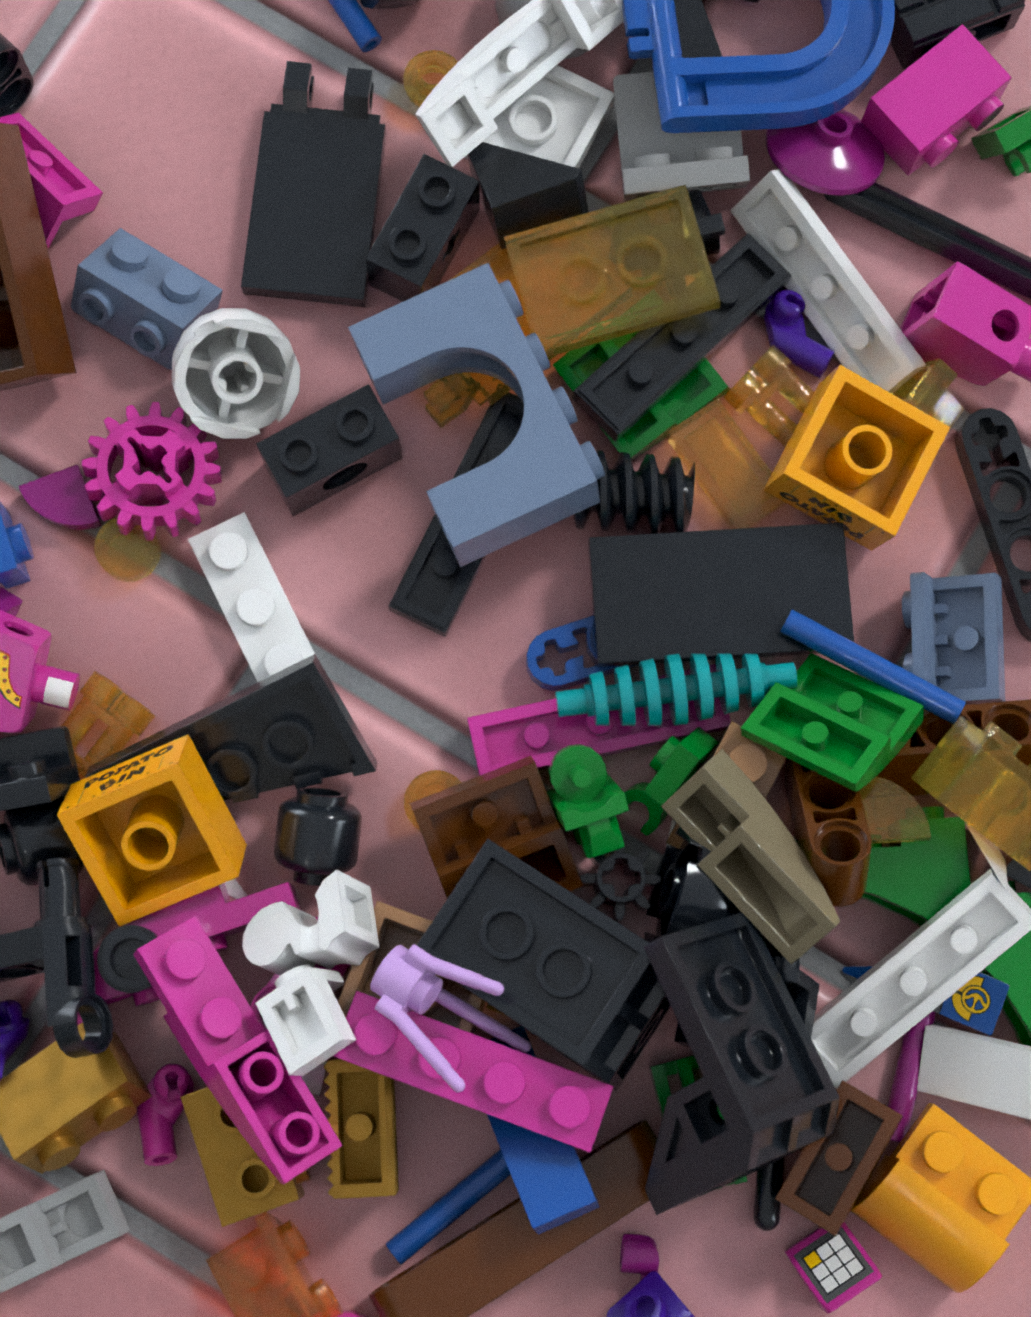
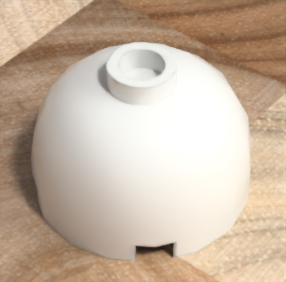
M221 308L200 316L182 332L172 356L171 383L181 408L200 430L223 439H248L261 434L259 429L270 425L275 419L279 423L289 414L299 393L300 366L289 339L267 317L246 308Z

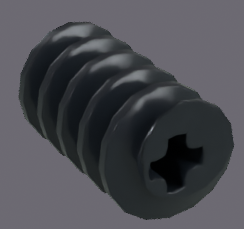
M596 450L605 472V476L597 480L600 503L573 515L577 529H583L591 512H597L602 531H609L616 514H622L627 533H634L642 516H647L652 534L660 533L667 518L673 519L676 532L687 531L693 506L695 462H693L688 475H685L680 458L678 456H671L663 473H659L655 456L653 454H646L638 471H634L630 454L628 452H621L613 469H609L603 450Z

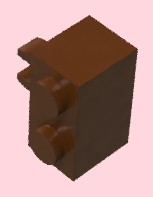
M844 1080L841 1081L836 1090L840 1100L834 1132L800 1149L802 1151L775 1198L834 1236L838 1235L903 1119V1115Z

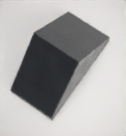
M485 142L480 143L467 154L472 177L479 180L480 201L501 249L581 222L589 212L582 170L579 168Z

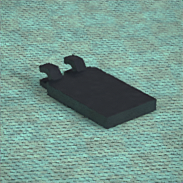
M287 61L283 84V105L271 103L270 112L264 111L241 288L243 293L247 295L365 307L369 279L365 259L373 246L386 142L385 124H380L381 116L371 114L374 96L372 70L347 69L343 111L312 108L315 80L314 76H311V63Z

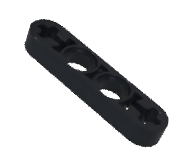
M993 408L980 409L972 413L958 430L955 439L956 451L997 572L1002 578V586L1015 624L1021 635L1031 642V590L1025 594L1021 586L1031 585V571L1020 570L1013 564L1010 558V548L1013 542L1024 539L1031 541V469L1012 419L1004 412ZM980 426H983L987 434L993 435L997 433L1000 438L998 443L992 448L996 465L999 466L1007 460L1011 466L1000 467L983 476L981 470H986L992 463V459L985 444L975 445L972 441L979 432ZM997 482L1012 483L1019 489L1022 495L1021 508L1012 513L998 510L990 500L991 486Z

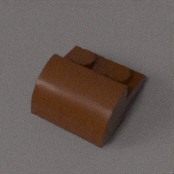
M532 756L410 803L447 899L487 839L493 841L568 891L583 886L563 830L555 817L537 765Z

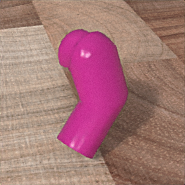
M169 1063L157 1070L155 1076L147 1085L152 1097L137 1107L144 1163L149 1166L166 1165L177 1159L173 1125L184 1110L181 1096L192 1093L194 1086L191 1075L179 1064Z

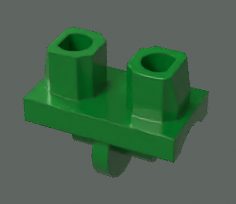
M581 744L568 745L558 751L552 759L549 768L550 782L554 789L546 792L554 814L565 831L572 830L575 841L578 845H582L587 859L623 848L625 844L616 815L630 810L623 790L608 775L602 757L591 747Z

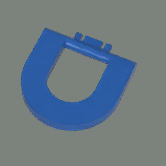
M622 0V15L625 36L630 37L627 42L628 57L634 60L651 58L661 129L664 132L693 133L781 129L811 124L827 118L850 104L872 80L892 37L895 16L894 0H820L824 13V28L820 36L800 50L774 55L683 58L674 0Z

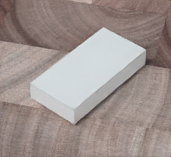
M930 1024L925 1026L917 1091L1031 1120V1046L938 1024Z

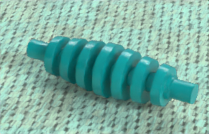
M677 653L664 656L665 678L658 679L655 661L651 658L639 662L640 681L632 682L629 667L624 665L614 668L615 684L605 685L603 672L600 671L589 674V684L584 685V688L556 691L555 696L558 717L587 714L588 717L593 716L595 726H609V711L618 710L622 726H635V708L643 707L647 725L662 726V704H669L672 723L674 726L688 724V701H694L699 721L713 718L714 698L718 697L724 714L739 710V695L745 694L749 708L757 707L775 682L788 688H797V672L794 662L765 665L764 662L760 663L758 654H742V668L736 669L730 653H717L716 672H710L706 655L704 653H691L690 675H684L681 657Z

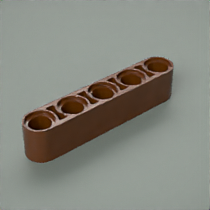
M644 1119L580 1158L600 1208L538 1235L533 1230L519 1197L371 1292L368 1297L380 1317H468L650 1200L646 1194L645 1186L657 1142L655 1133L647 1120Z

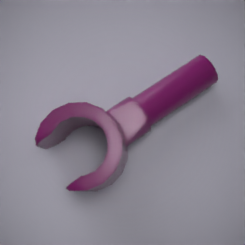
M624 1234L620 1251V1272L640 1274V1281L650 1272H658L659 1253L654 1239L645 1235Z

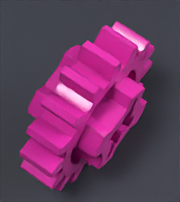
M152 402L149 415L141 417L133 405L126 406L128 421L120 425L116 420L108 416L103 420L108 433L107 438L90 436L88 439L90 450L96 457L82 460L85 476L92 478V480L84 485L90 501L101 500L96 508L103 521L112 519L118 514L117 524L120 533L123 535L131 532L135 524L142 526L145 539L148 541L153 540L156 534V527L165 526L173 538L179 536L177 521L185 517L190 523L197 526L201 523L197 505L200 503L214 506L217 501L215 491L209 486L222 482L221 467L213 464L219 458L217 444L215 441L204 442L207 433L200 430L195 424L188 428L186 427V414L181 407H178L171 414L170 418L162 416L159 402ZM119 455L123 460V468L115 474L116 481L111 484L112 466ZM193 458L195 463L194 475L187 488L183 484L181 474L189 468L188 461ZM139 461L145 467L149 466L154 471H159L163 468L166 481L160 475L156 476L151 471H146L142 474ZM143 505H155V506H154V507H147V506H143Z

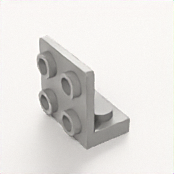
M653 71L622 74L614 77L613 88L624 201L674 196L692 190L710 192L745 188L750 182L748 155L743 156L741 130L666 133L661 129Z

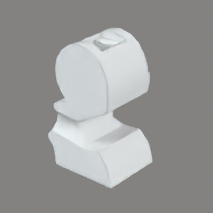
M335 870L322 881L315 893L319 911L318 920L314 916L282 901L262 908L251 919L243 935L245 957L252 964L280 976L301 965H311L314 967L316 964H319L328 969H332L338 964L361 965L365 956L373 950L380 948L370 886L339 870Z

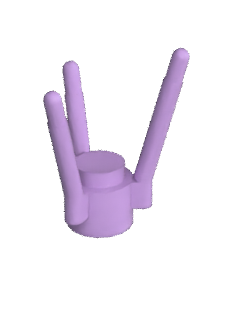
M401 944L396 946L377 968L370 986V990L381 997L375 1006V1010L394 1022L453 1091L462 1092L465 1089L463 1079L406 1014L411 1010L422 1015L435 1001L523 1053L530 1051L531 1044L528 1040L443 989V980L435 974L495 996L501 995L504 991V987L500 982L433 957L415 944L409 950Z

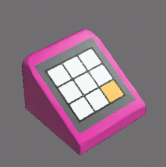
M845 1222L836 1236L819 1227L784 1251L819 1307L827 1314L833 1312L882 1278V1274Z

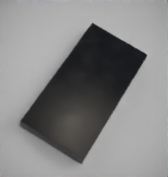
M843 523L589 537L588 548L597 667L639 665L640 661L651 658L654 659L655 663H664L665 655L677 653L680 655L682 662L690 661L691 653H704L707 660H716L717 653H730L733 659L742 658V654H758L759 657L819 654L815 650L780 632L792 609L854 642Z

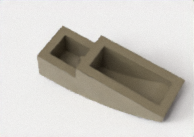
M723 749L703 765L661 806L690 838L711 851L698 864L700 869L791 965L839 924L840 919L802 849L752 781Z

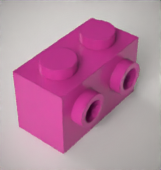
M962 24L874 94L868 102L861 123L871 131L882 144L884 151L909 176L925 162L931 168L942 162L959 144L956 137L968 127L972 126L976 131H979L988 125L1004 108V104L1000 99L1012 77Z

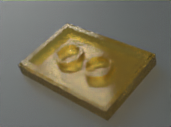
M686 184L504 237L531 334L534 332L537 334L547 357L720 308L719 294Z

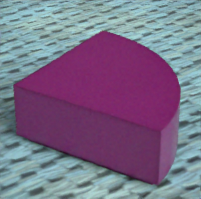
M78 464L18 486L22 496L31 508L41 517L54 524L74 530H89L102 526L93 501L89 500L84 486L86 481Z

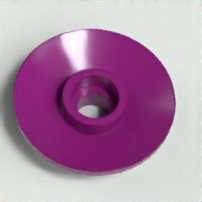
M844 109L811 124L790 128L767 129L766 148L776 167L795 183L818 193L851 195L862 192L877 181L884 166L885 154L882 144L861 123L860 118Z

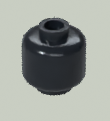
M304 787L297 789L296 797L285 800L280 804L277 816L274 856L278 864L294 871L293 880L295 882L320 886L322 881L335 870L345 873L356 866L362 816L357 807L348 803V794L327 788Z
M65 796L52 802L5 811L4 823L0 824V858L6 875L16 873L22 883L38 885L36 863L39 861L47 862V859L52 858L78 859L80 862L78 873L83 870L84 863L57 817Z

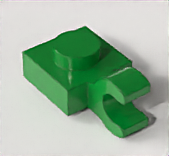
M697 727L682 741L671 736L649 764L657 772L651 782L636 783L624 792L628 807L634 801H638L648 808L649 819L640 830L644 835L651 834L665 821L668 813L661 806L699 770L719 743L700 727Z

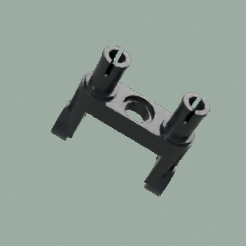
M75 858L47 859V862L39 861L36 863L40 920L36 921L32 928L0 935V982L44 973L47 1027H53L57 1044L66 1056L79 1058L103 1053L109 1047L113 1037V1020L107 1003L101 996L96 994L92 926L88 924L87 918L81 917L78 873L80 862ZM77 1012H79L85 1030L84 1040H82L78 1031Z

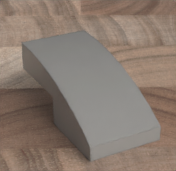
M105 1170L94 1173L39 1201L0 1218V1293L130 1231Z

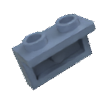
M119 228L78 264L71 308L88 322L97 325L133 347L142 355L172 370L173 352L182 332L200 316L219 308L223 290L122 228Z
M925 572L911 573L910 591H904L902 596V615L906 628L911 629L912 653L905 654L903 669L966 702L965 705L1005 702L1002 578L997 573L932 578Z

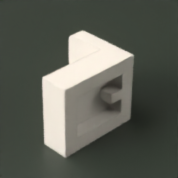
M311 965L295 967L278 977L275 981L276 989L256 1002L289 1075L304 1076L356 1041L333 993L345 984L339 971L314 968Z

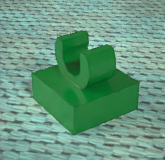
M1031 106L1019 109L971 138L981 160L1003 155L1006 166L1014 177L1025 171L1027 174L1031 173Z

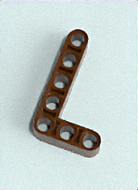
M1031 699L965 705L954 725L924 709L923 722L900 752L872 781L857 792L786 758L785 789L797 844L821 881L833 907L852 905L861 899L866 891L871 855V835L862 800L1031 786Z

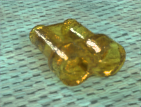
M773 344L723 398L738 413L742 414L744 411H747L782 446L786 447L797 424L769 398L777 390L803 414L814 391L787 366L791 360Z
M96 670L80 689V693L84 696L61 725L69 729L76 763L81 766H77L78 772L84 777L89 766L123 750L134 734L141 736L156 716L146 706ZM100 719L108 727L84 757L77 752V746L95 722Z

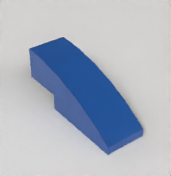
M519 1026L511 1030L530 1042L524 1027ZM495 1037L490 1039L493 1042L515 1049ZM531 1045L530 1051L526 1054L537 1058L534 1049ZM487 1114L531 1226L538 1235L600 1208L575 1147Z

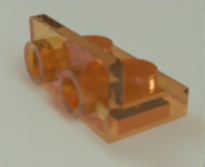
M266 1211L255 1218L258 1225L257 1228L206 1260L235 1317H338L343 1314L340 1303L325 1279L321 1278L314 1282L302 1260L311 1255V1252L299 1229L291 1219L282 1224L281 1220Z

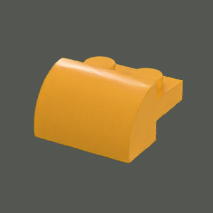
M928 1103L890 1156L885 1155L872 1172L851 1212L951 1290L961 1293L977 1283L993 1267L1010 1245L1005 1239L1031 1204V1178L937 1105Z

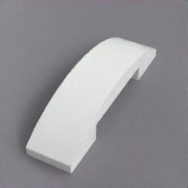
M532 0L474 46L436 85L415 114L445 163L451 167L455 166L496 131L498 126L494 118L576 48L591 50L623 22L622 0Z

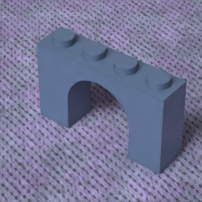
M489 263L348 327L358 354L383 405L440 378L463 372L481 373L502 381L517 394L524 405L520 429L505 451L488 463L426 491L436 518L460 567L600 503L597 480L605 476L601 461L591 442L587 441L579 445L570 427L571 424L578 422V419L566 391L562 386L552 390L543 373L544 370L551 368L541 341L535 332L525 337L516 319L524 315V312L511 282L506 280L498 283Z

